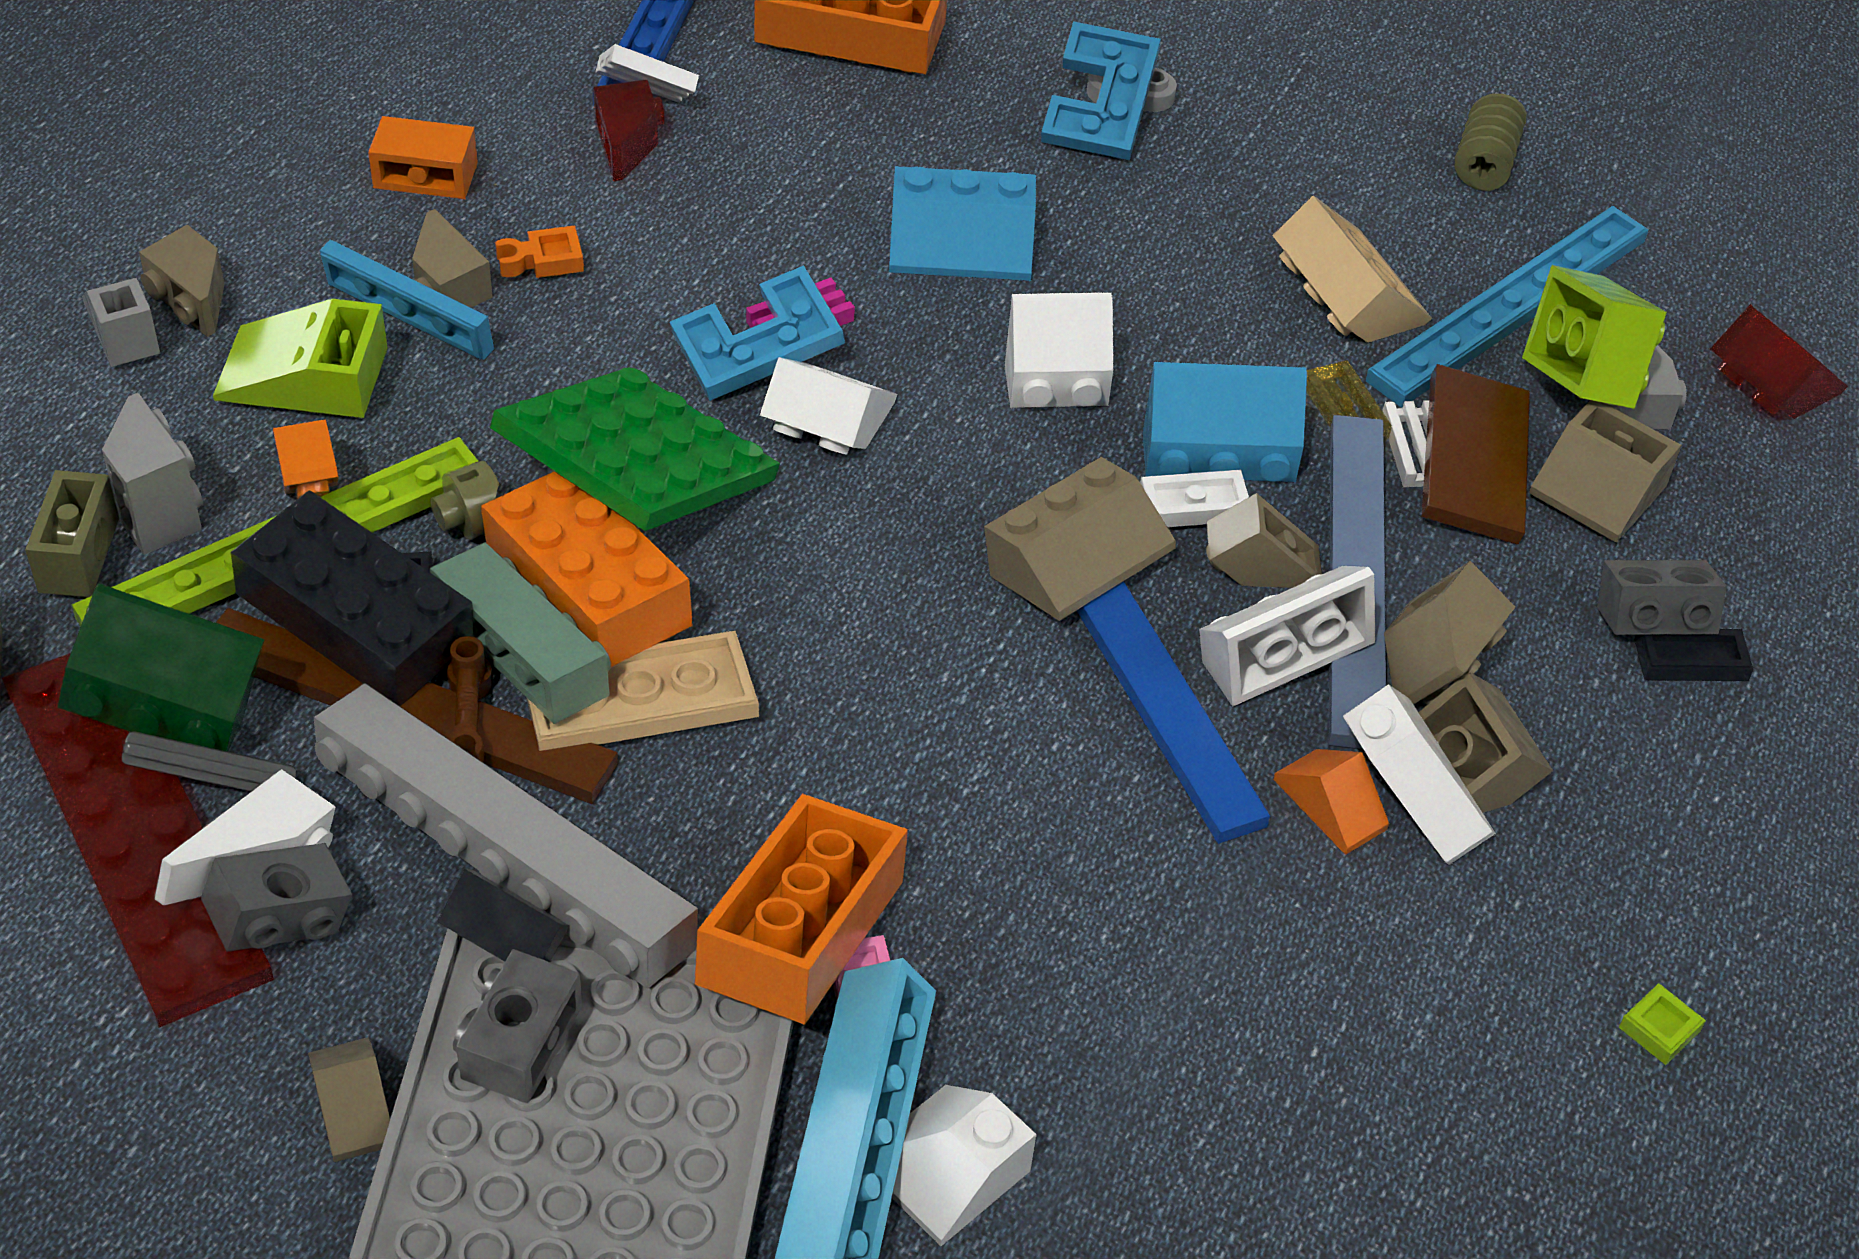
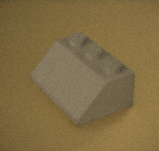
M1103 457L1087 464L1082 469L984 526L990 576L1059 621L1176 549V541L1137 477Z

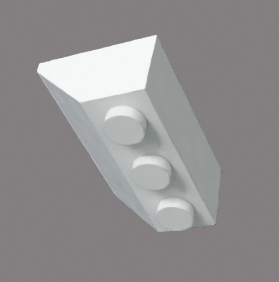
M1341 566L1325 574L1315 575L1305 581V583L1280 594L1267 596L1253 606L1230 616L1220 617L1210 625L1199 629L1202 663L1232 707L1375 643L1374 573L1369 567Z

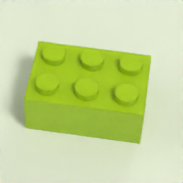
M1551 265L1522 358L1580 398L1635 409L1638 397L1645 390L1648 383V367L1654 349L1661 342L1664 335V319L1667 312L1605 276Z

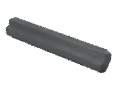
M136 731L129 732L122 752V762L125 765L251 792L281 769L292 777H296V768L292 765Z

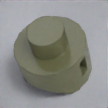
M478 461L445 473L442 477L444 493L432 497L430 500L434 517L440 528L446 531L458 526L461 533L468 540L485 535L481 505L496 499L499 481L491 467L485 461Z

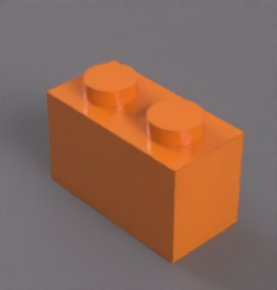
M382 116L368 152L373 188L466 199L478 164L474 127Z

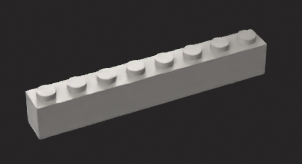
M364 683L314 717L315 752L320 762L332 772L337 771L356 784L365 796L370 799L379 800L396 812L405 824L410 827L419 828L436 840L448 854L459 856L479 870L484 877L568 924L569 927L566 935L572 941L580 945L584 944L602 956L619 974L629 975L649 989L696 950L697 907Z

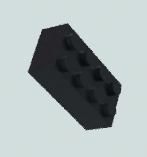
M310 490L231 551L235 590L238 596L363 684H367L399 707L451 662L450 647L455 640L465 636L473 637V607L471 600Z

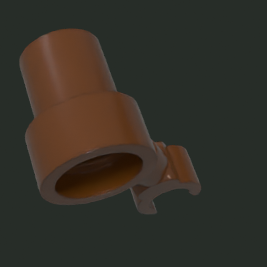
M465 636L455 640L450 647L451 662L447 668L449 689L456 692L455 726L453 733L447 739L461 749L475 751L476 759L483 763V740L477 731L478 699L485 697L492 689V668L488 659L485 658L482 642L475 637Z

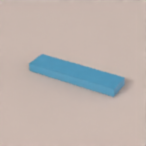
M331 239L320 249L329 285L363 302L382 304L384 312L479 359L484 360L494 350L488 316Z

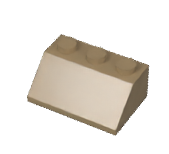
M1312 196L1272 235L1284 250L1279 255L1281 260L1295 274L1300 275L1302 273L1308 281L1303 285L1304 289L1317 303L1322 306L1325 303L1332 311L1327 315V318L1343 335L1348 336L1353 332L1366 342H1372L1424 326L1432 319L1360 229L1315 196Z

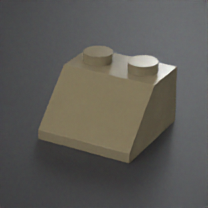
M1469 671L1418 712L1482 813L1511 805L1553 771L1501 690L1480 677L1472 675Z

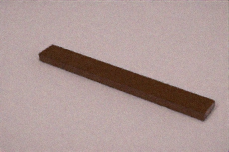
M227 608L216 621L218 624L265 639L255 678L330 706L363 685V683L285 628L231 608ZM428 682L400 706L445 738H448L453 733L456 692ZM478 701L477 731L483 740L484 764L584 802L594 803L618 765V753L616 751L594 743L539 751L532 720ZM463 749L464 751H466L467 753L476 758L475 751L471 749Z

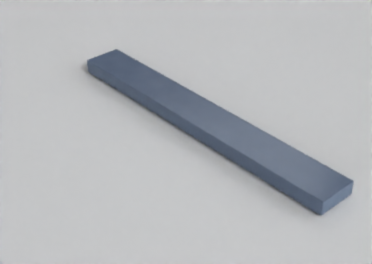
M1333 415L1330 445V571L1341 566L1369 567L1374 573L1375 643L1329 663L1328 745L1363 749L1343 715L1386 686L1383 420Z

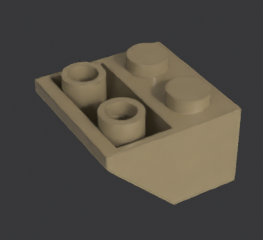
M1590 400L1566 426L1531 485L1529 493L1617 543L1666 488L1682 445L1606 403Z
M1471 561L1409 601L1384 632L1392 687L1408 697L1413 704L1420 700L1425 704H1429L1446 690L1451 681L1455 683L1468 671L1473 675L1481 665V662L1476 657L1481 651L1486 652L1492 648L1507 632L1502 624L1515 609V606Z

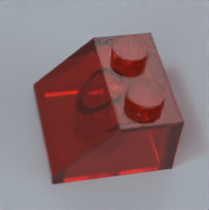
M1751 304L1710 348L1723 360L1717 368L1738 386L1746 379L1758 390L1751 397L1773 416L1782 409L1795 419L1842 394L1848 387L1825 365Z

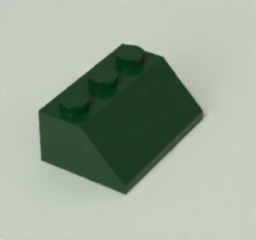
M98 583L65 668L57 708L130 732L136 731L229 751L245 715L265 639Z

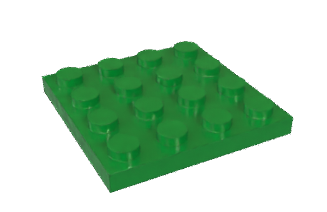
M630 367L494 410L490 429L644 531L775 481L780 465L779 462L763 453L762 448L756 443L741 439L724 428V424L720 420L711 416H705L686 404V400L682 396L664 390L650 381L647 374Z

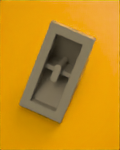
M369 1037L309 1052L308 1056L333 1161L338 1162L381 1150L390 1117L375 1053Z

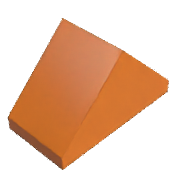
M1316 749L1274 774L1273 780L1345 855L1388 829V818L1362 752Z

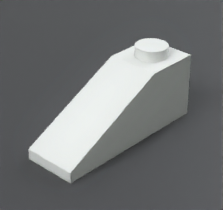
M1388 684L1343 715L1370 761L1445 863L1450 865L1496 834L1408 697Z
M281 769L162 859L155 900L162 905H168L201 897L215 858L326 843L327 847H329L333 838L330 828L336 807Z

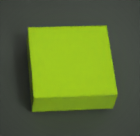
M1658 983L1623 1016L1619 1028L1663 1064L1667 1065L1701 1032L1706 1020Z

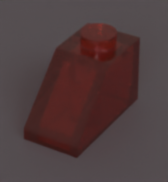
M648 80L593 87L595 124L613 181L623 180L658 145L657 125L665 123L664 109L661 98H653Z

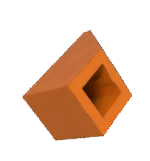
M326 419L273 428L285 494L296 493L298 499L310 490L321 497L330 492L329 487L338 485V471Z

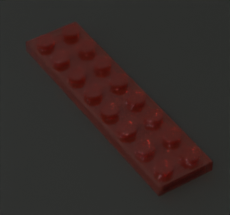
M71 653L3 677L2 681L6 693L158 1027H163L273 981L272 969L262 948H248L226 952L201 897L168 905H162L155 900L162 859L202 830L203 827L178 776L133 767L122 762L125 740L130 731L57 708L65 668Z

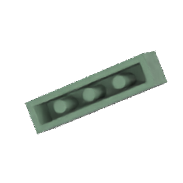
M484 542L430 568L431 574L472 601L473 637L482 642L485 657L553 724L610 696L608 671L611 669V662L605 648L598 641L592 642L583 634L568 613H561L554 607L538 585H531L518 573L515 565L509 558H502Z

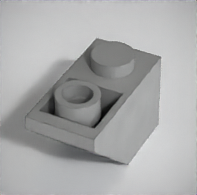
M137 278L88 290L84 293L82 297L111 367L160 354L151 309Z

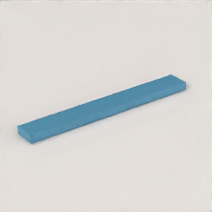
M1611 206L1369 368L1366 382L1402 408L1404 401H1413L1430 389L1431 374L1437 364L1458 370L1533 319L1536 315L1551 265L1598 274L1644 243L1648 229L1616 207Z

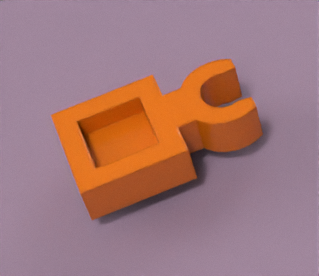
M575 225L528 231V241L524 242L513 238L500 239L495 242L496 257L499 260L501 277H515L527 269H534L536 278L584 272L583 255Z

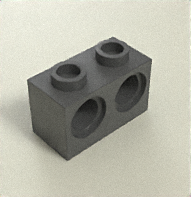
M1604 560L1597 608L1615 635L1719 634L1727 586L1707 560Z

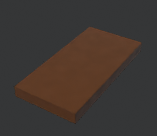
M1440 364L1435 366L1430 378L1421 517L1519 544L1525 534L1529 390Z

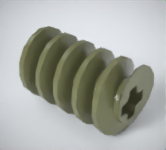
M1492 93L1477 100L1469 111L1462 139L1455 155L1454 167L1458 177L1466 185L1476 190L1491 191L1498 189L1507 182L1511 175V169L1514 165V158L1517 155V148L1520 145V138L1523 134V127L1526 124L1527 116L1523 104L1515 97Z

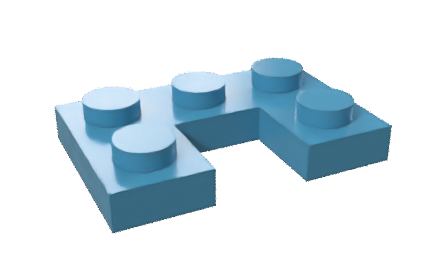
M1073 21L1063 56V68L1103 76V82L1097 103L1052 95L1041 132V142L1130 160L1159 55L1161 39Z
M804 265L759 284L762 297L774 318L743 332L732 335L715 303L670 321L672 333L709 401L772 375L778 357L802 362L845 343L842 328Z

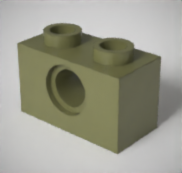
M55 470L25 549L38 593L82 597L93 595L119 521L109 475Z

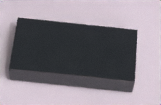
M1719 629V634H1636L1634 639L1643 677L1647 681H1749L1754 670L1742 629Z
M464 869L437 920L441 925L504 962L507 960L512 949L551 962L569 927L568 924L470 869Z

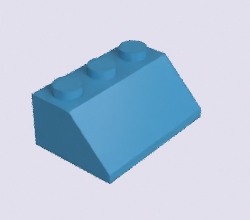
M895 166L889 272L1031 281L1036 209V175L1015 172L999 173L967 169L949 170Z
M1154 362L1143 427L1145 476L1241 470L1244 480L1296 482L1304 447L1306 368Z

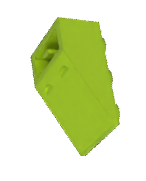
M329 299L240 325L213 394L214 401L364 418L388 349L382 304Z

